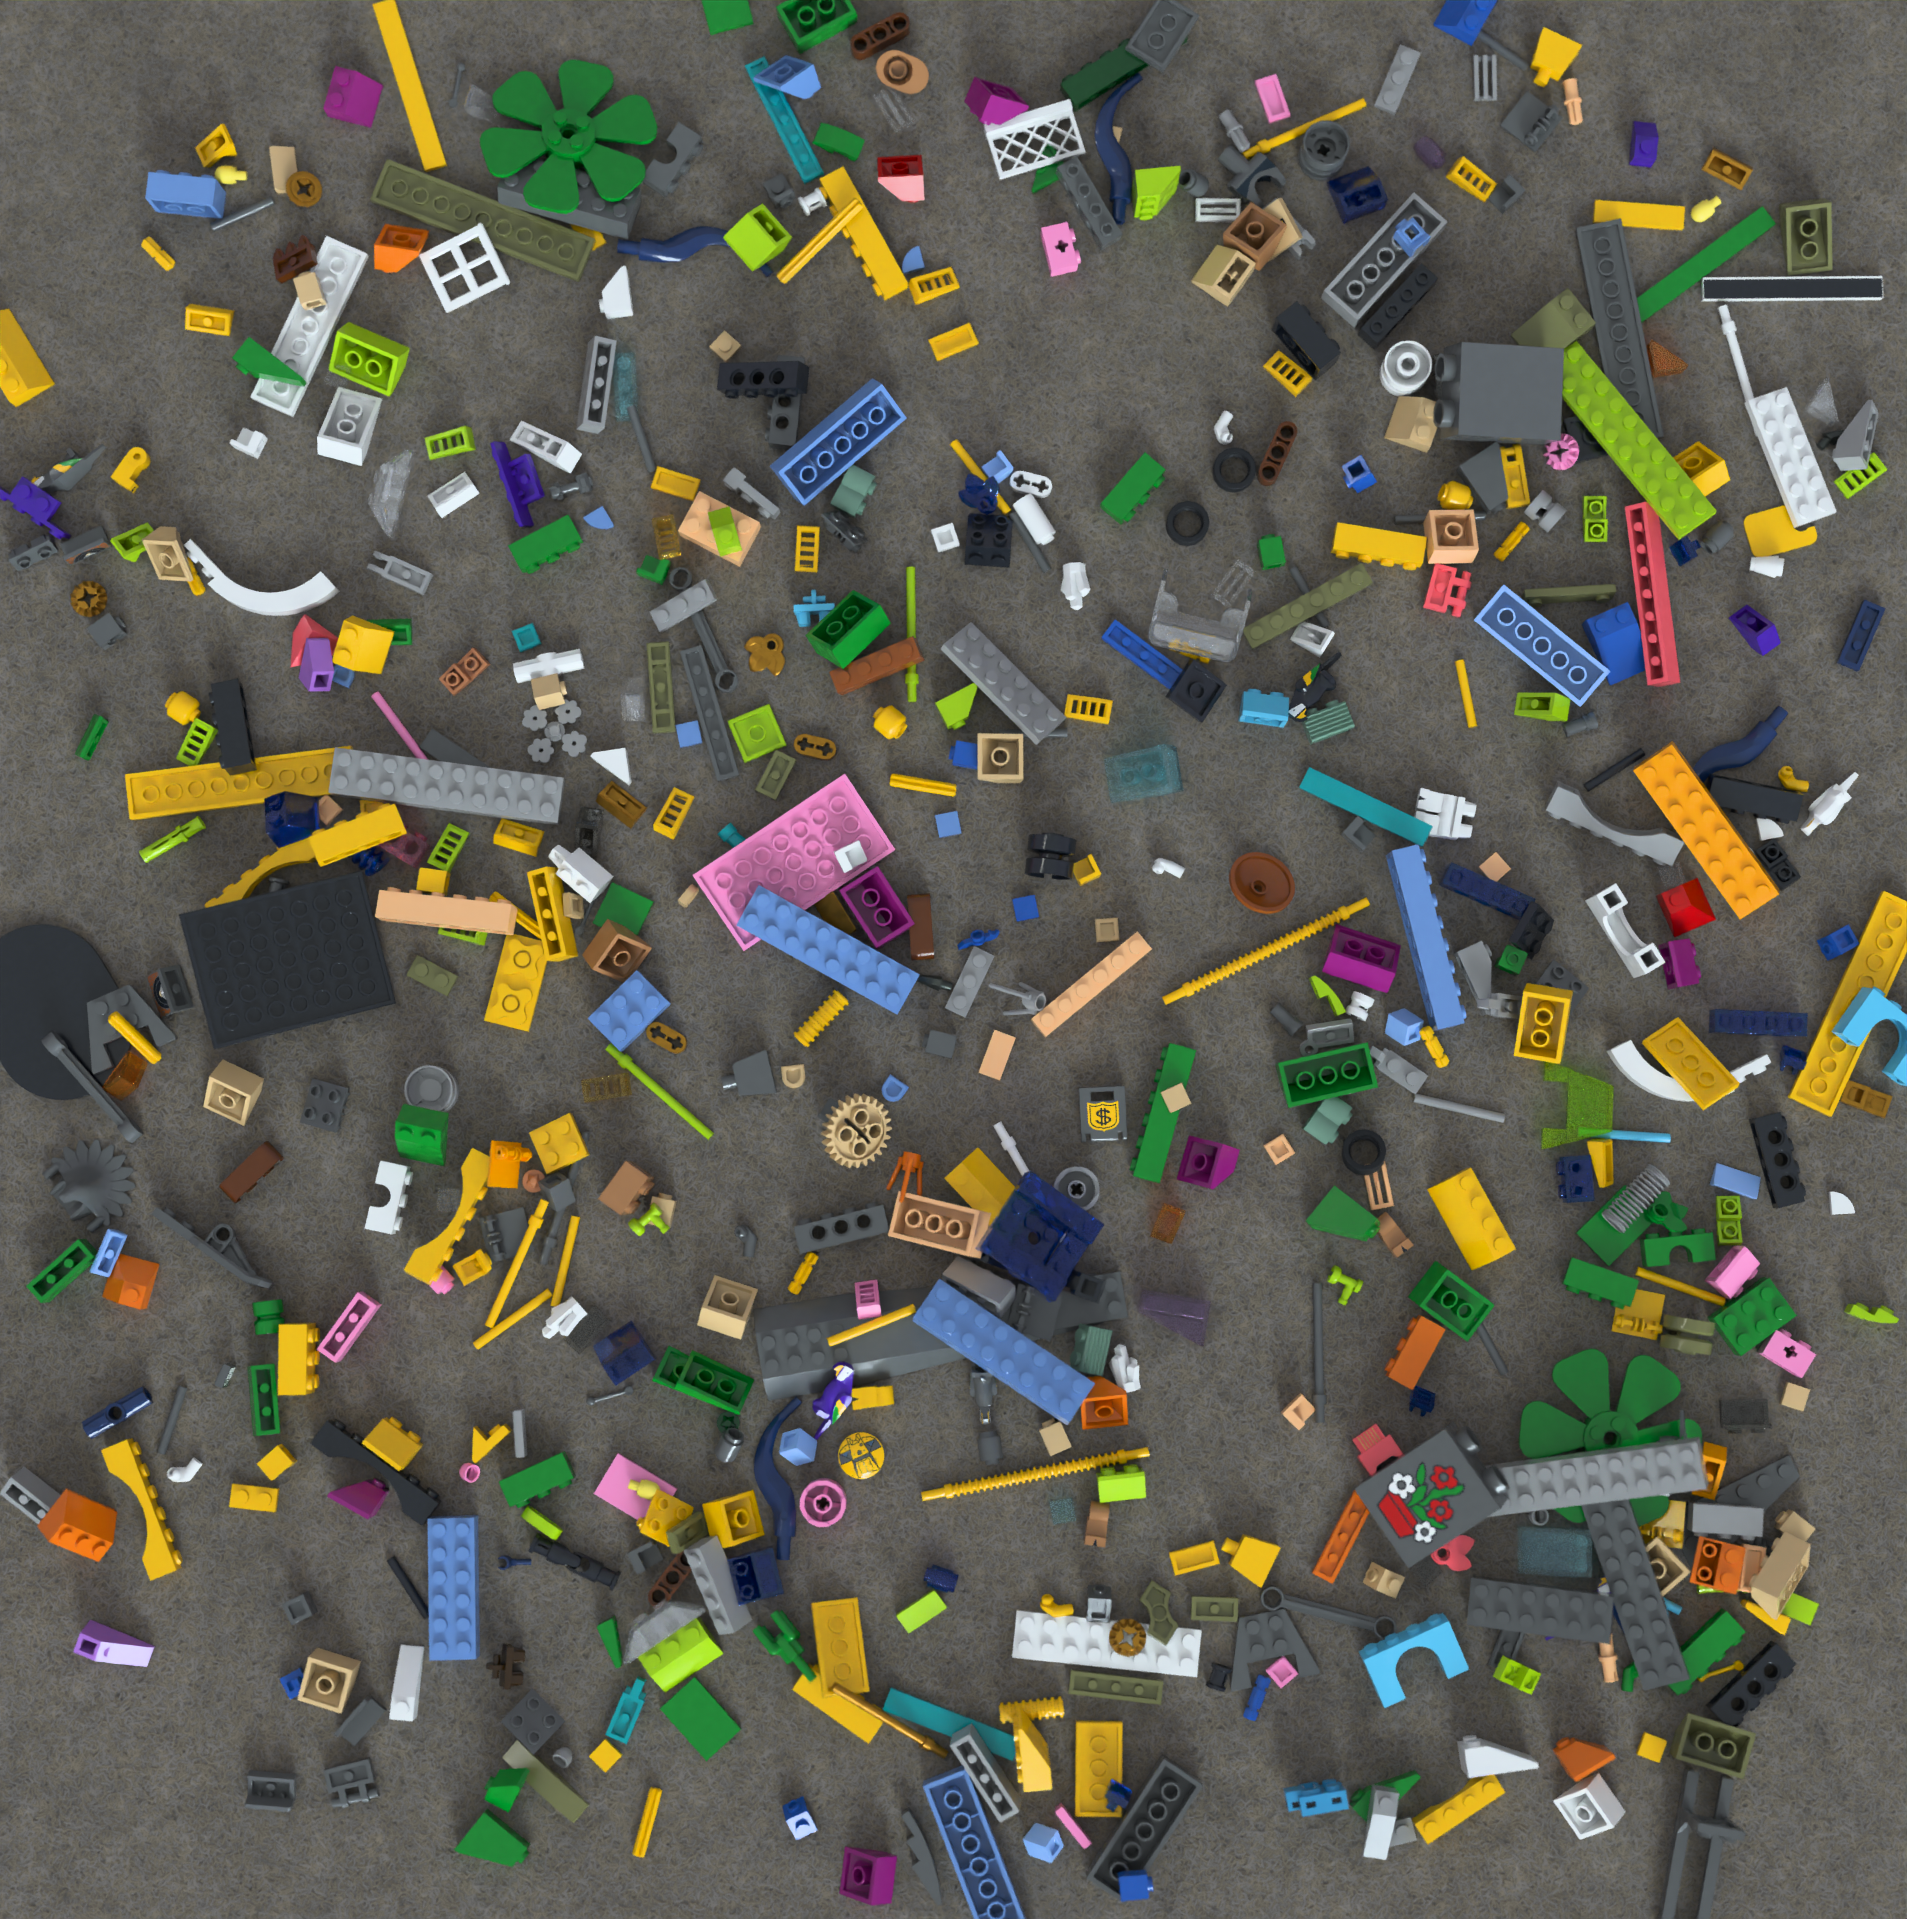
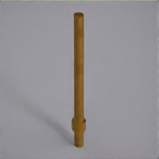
M834 1682L831 1686V1691L917 1742L923 1750L931 1751L943 1759L947 1756L948 1750L935 1743V1740L930 1736H923L840 1684Z

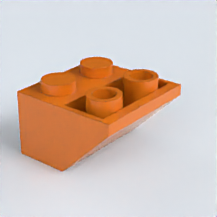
M1699 1536L1689 1582L1721 1592L1737 1594L1746 1548Z

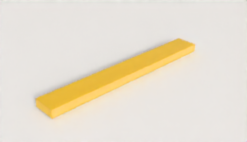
M385 0L375 3L373 8L424 170L429 172L447 166L396 2L395 0Z

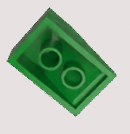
M403 1104L395 1125V1141L399 1156L445 1166L449 1113Z
M1436 1260L1408 1296L1409 1299L1467 1342L1495 1306Z

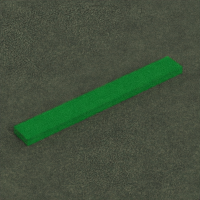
M1762 206L1639 296L1637 302L1641 323L1775 226V221Z

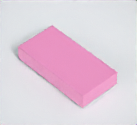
M1273 74L1255 80L1254 83L1269 124L1290 117L1291 114L1277 75Z
M1062 1803L1056 1806V1815L1082 1848L1086 1849L1091 1845V1839Z

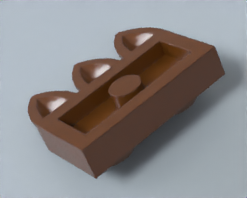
M301 235L298 241V248L294 243L289 242L285 254L279 248L275 250L273 264L276 280L284 283L318 265L315 246L310 243L306 236Z

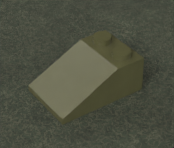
M1825 198L1779 204V219L1787 276L1833 270L1831 202Z
M1567 288L1513 332L1511 337L1519 346L1565 349L1589 332L1596 322L1569 288Z

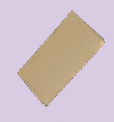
M270 146L275 191L277 194L286 193L288 178L298 172L295 148Z

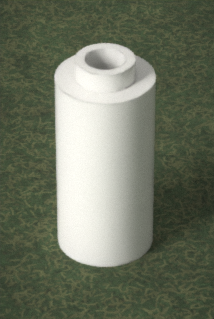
M1032 494L1022 497L1013 504L1014 509L1036 544L1042 543V545H1046L1054 539L1053 535L1056 531Z

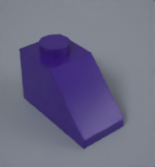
M1633 121L1629 165L1652 167L1656 161L1659 139L1656 123Z
M1745 605L1729 617L1749 646L1760 655L1764 656L1781 643L1775 624L1750 606Z

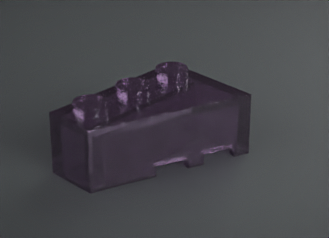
M1141 1289L1137 1312L1202 1347L1204 1346L1211 1301Z

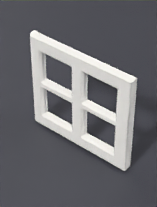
M478 223V226L419 255L446 313L505 284H510L506 271L482 223ZM479 237L487 254L467 263L459 246ZM451 250L459 268L440 277L432 259ZM490 260L498 277L478 286L471 269ZM462 274L470 291L451 300L443 283Z

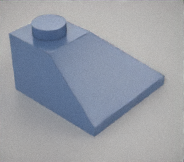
M785 55L753 77L755 82L802 99L812 97L816 91L821 89L814 64Z

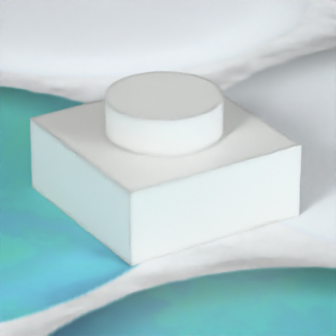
M953 523L931 530L938 553L960 546Z

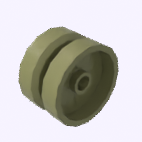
M1664 1315L1663 1327L1675 1330L1677 1334L1665 1333L1661 1335L1660 1347L1674 1349V1352L1696 1355V1353L1711 1355L1712 1343L1698 1338L1699 1335H1714L1715 1323Z

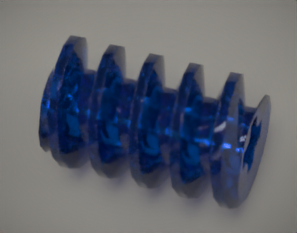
M377 845L348 856V858L352 857L354 864L359 863L358 868L365 870V875L368 877L381 871L390 861L389 857L384 860L381 859L384 854L383 851L375 853Z

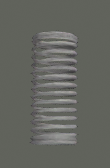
M1647 1164L1644 1172H1640V1175L1636 1176L1637 1179H1633V1183H1629L1630 1187H1626V1190L1622 1191L1623 1194H1619V1198H1615L1616 1202H1612V1205H1609L1608 1209L1602 1212L1604 1219L1621 1233H1624L1626 1228H1629L1625 1221L1633 1224L1627 1216L1636 1221L1635 1216L1640 1217L1637 1211L1643 1213L1639 1206L1647 1209L1645 1204L1651 1206L1648 1200L1654 1202L1651 1196L1658 1198L1655 1192L1661 1194L1660 1190L1665 1191L1662 1185L1665 1187L1670 1185L1668 1178L1651 1164ZM1642 1174L1646 1175L1649 1178V1180L1644 1178ZM1639 1178L1643 1179L1647 1185L1641 1182ZM1636 1182L1640 1183V1185H1641L1645 1190H1643L1641 1187H1639V1186L1636 1184ZM1632 1185L1635 1186L1643 1195H1641L1639 1192L1633 1189ZM1628 1189L1632 1190L1636 1196L1630 1193ZM1625 1193L1629 1194L1634 1201L1628 1198ZM1621 1196L1624 1197V1198H1626V1200H1627L1632 1206H1630L1628 1203H1626V1202L1621 1198ZM1617 1200L1621 1201L1631 1212L1620 1205ZM1614 1204L1618 1205L1623 1212L1617 1209ZM1611 1208L1615 1209L1616 1212H1617L1621 1217H1619L1617 1214H1615V1213L1611 1210Z

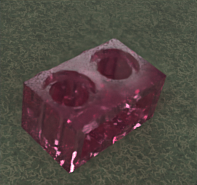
M406 831L407 834L399 836L396 842L386 841L377 845L416 869L431 846L426 843L428 838L418 832H415L413 835ZM412 843H417L419 846L415 854H409L408 847Z

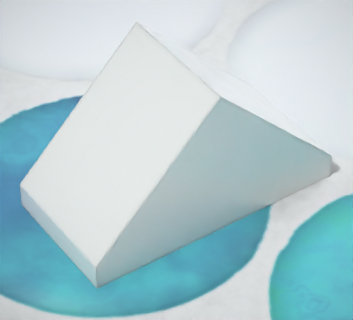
M1304 621L1297 626L1290 640L1320 658L1335 633Z
M626 748L592 753L591 757L593 760L627 785L631 784L632 780Z

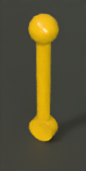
M1737 1660L1733 1665L1709 1672L1702 1678H1697V1680L1704 1682L1706 1678L1736 1669L1740 1671L1744 1665L1740 1660Z

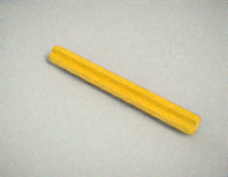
M853 198L777 273V278L786 284L863 208L862 203L858 199Z

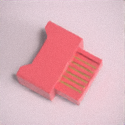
M1377 1424L1372 1425L1352 1439L1361 1453L1356 1457L1369 1476L1375 1474L1377 1466L1391 1456L1399 1457L1403 1454L1390 1434L1384 1436Z

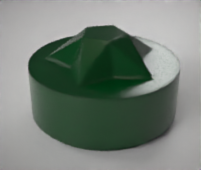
M730 1411L721 1413L717 1418V1428L721 1433L730 1427L738 1429L740 1426L738 1415Z

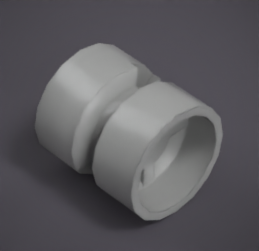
M1542 490L1524 513L1532 520L1537 519L1538 525L1548 533L1567 510L1558 502L1553 503L1552 497ZM1540 508L1546 509L1547 512L1544 513Z

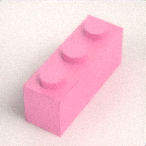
M357 1292L317 1350L335 1363L342 1361L381 1304L365 1292Z

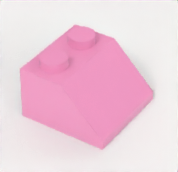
M1733 1245L1704 1281L1726 1299L1736 1298L1743 1291L1742 1285L1747 1279L1750 1281L1757 1274L1758 1270L1756 1268L1760 1263L1745 1246Z

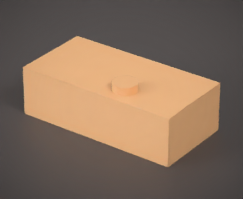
M898 1191L888 1236L969 1257L981 1258L991 1213L907 1192L904 1201L900 1203L901 1191Z

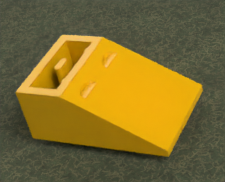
M1016 1705L1017 1714L1012 1715L1018 1783H1023L1024 1792L1051 1790L1052 1782L1048 1744L1022 1707Z

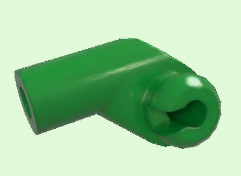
M1634 1662L1623 1669L1622 1691L1633 1692L1634 1679L1639 1676Z

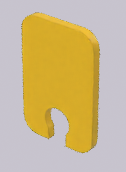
M1785 505L1751 514L1743 522L1751 552L1755 557L1772 556L1808 546L1817 539L1815 526L1809 527L1802 532L1797 531L1793 527Z

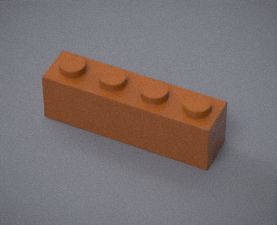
M912 636L853 661L844 669L839 667L829 673L837 693L844 695L925 661L917 639Z

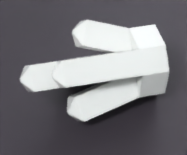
M1080 562L1067 563L1062 568L1061 592L1065 594L1066 599L1070 600L1071 608L1078 610L1083 607L1082 596H1086L1091 589L1086 576L1085 564Z
M571 1296L564 1303L551 1309V1316L546 1320V1326L542 1329L543 1336L550 1339L558 1331H560L561 1335L568 1336L587 1313Z
M1118 1344L1114 1348L1115 1356L1108 1363L1117 1386L1124 1389L1126 1393L1136 1391L1141 1388L1139 1365H1137L1136 1359L1128 1358L1126 1346Z

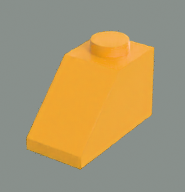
M1704 1441L1702 1452L1709 1484L1706 1489L1695 1490L1691 1494L1715 1500L1726 1464L1727 1447Z

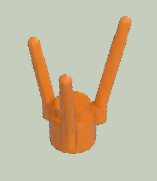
M904 1151L903 1156L898 1158L897 1166L886 1189L890 1190L902 1167L905 1175L899 1198L900 1203L904 1201L910 1173H915L916 1169L917 1195L922 1196V1168L924 1162L920 1161L921 1155Z

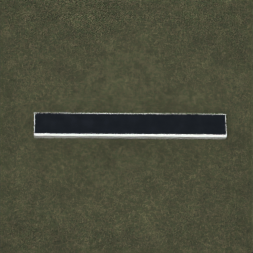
M1883 276L1703 277L1701 279L1702 301L1883 299Z

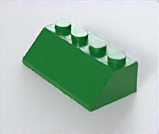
M1368 1042L1275 1063L1280 1087L1288 1108L1378 1087Z

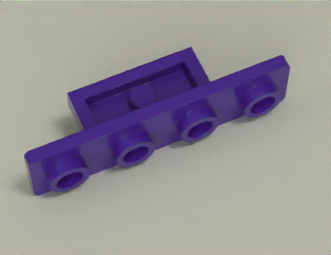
M493 441L490 443L492 456L499 468V476L507 491L506 496L511 503L514 519L519 527H533L534 523L527 505L545 497L531 454H524L511 460L506 443Z
M23 476L11 493L0 486L1 500L6 502L8 499L13 502L12 507L22 514L25 512L32 516L30 520L37 525L49 527V533L60 540L62 537L71 538L72 535L50 521L62 502Z

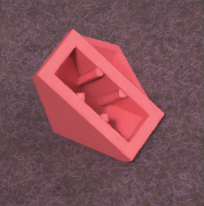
M304 614L293 632L291 667L301 665L306 638H328L331 654L333 655L338 637Z

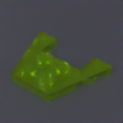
M1544 1061L1543 1081L1567 1083L1566 1129L1542 1128L1541 1149L1544 1150L1612 1132L1614 1086L1573 1071V1069L1566 1066L1563 1067L1556 1063Z

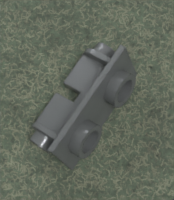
M43 534L30 541L32 545L30 548L27 544L11 550V553L8 554V560L17 571L27 569L32 564L42 559H48L52 554L59 552L54 546V541L50 534Z

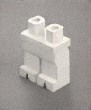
M1420 788L1414 817L1433 826L1429 834L1431 837L1451 840L1470 838L1473 826L1462 824L1461 820L1462 816L1473 818L1477 805L1465 801L1464 797Z

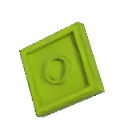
M770 704L727 721L745 763L787 746Z

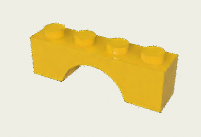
M1494 1774L1473 1777L1454 1796L1440 1804L1430 1806L1411 1820L1423 1839L1429 1844L1504 1794L1505 1790Z

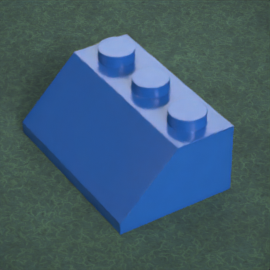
M1447 0L1433 26L1472 46L1498 0Z

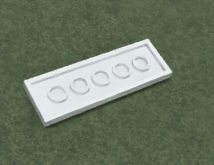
M1787 387L1746 401L1744 404L1793 527L1796 528L1836 513L1837 511Z

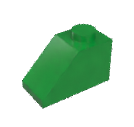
M527 1768L500 1769L495 1778L492 1776L489 1778L484 1788L488 1790L484 1800L509 1813L530 1770Z

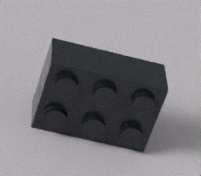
M1296 301L1276 317L1272 331L1316 381L1336 364L1341 353L1339 351L1340 346L1334 339L1327 337L1321 323L1315 322L1310 317L1309 309Z

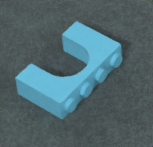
M1862 987L1831 1032L1846 1044L1859 1047L1876 1023L1889 1019L1898 1030L1899 1044L1882 1072L1899 1085L1907 1086V1014L1901 1011L1902 1007L1898 1003L1887 1000L1882 990L1877 987Z
M1443 1613L1431 1615L1424 1622L1411 1624L1406 1630L1389 1634L1384 1640L1378 1643H1370L1358 1651L1384 1708L1406 1699L1396 1676V1664L1400 1656L1410 1648L1427 1647L1433 1650L1448 1679L1469 1670L1452 1627Z

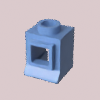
M1411 218L1409 221L1403 219L1398 223L1393 236L1410 258L1414 255L1416 249L1421 245H1427L1431 238L1414 218ZM1409 228L1416 235L1413 239H1410L1405 233Z

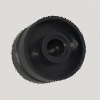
M1056 833L1030 834L1027 850L1039 854V857L1026 859L1024 874L1044 878V874H1052V879L1071 880L1074 864L1062 860V857L1075 856L1077 840Z

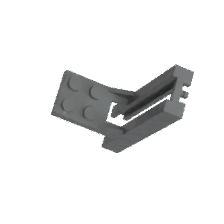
M1684 1768L1658 1919H1674L1690 1826L1693 1831L1698 1832V1836L1710 1838L1696 1919H1710L1723 1841L1736 1843V1840L1744 1841L1745 1831L1728 1818L1734 1779L1724 1775L1720 1777L1714 1817L1711 1818L1693 1814L1700 1773L1694 1771V1769Z

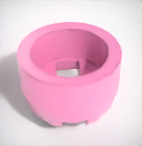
M464 1463L459 1469V1475L463 1480L472 1483L478 1479L480 1469L473 1463Z

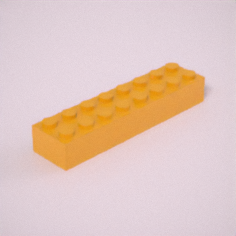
M1673 741L1634 767L1633 771L1739 919H1742L1779 895L1777 885Z

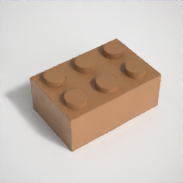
M625 1161L598 1199L619 1215L634 1214L641 1205V1202L638 1201L643 1194L648 1195L655 1184L652 1181L655 1177L633 1161Z

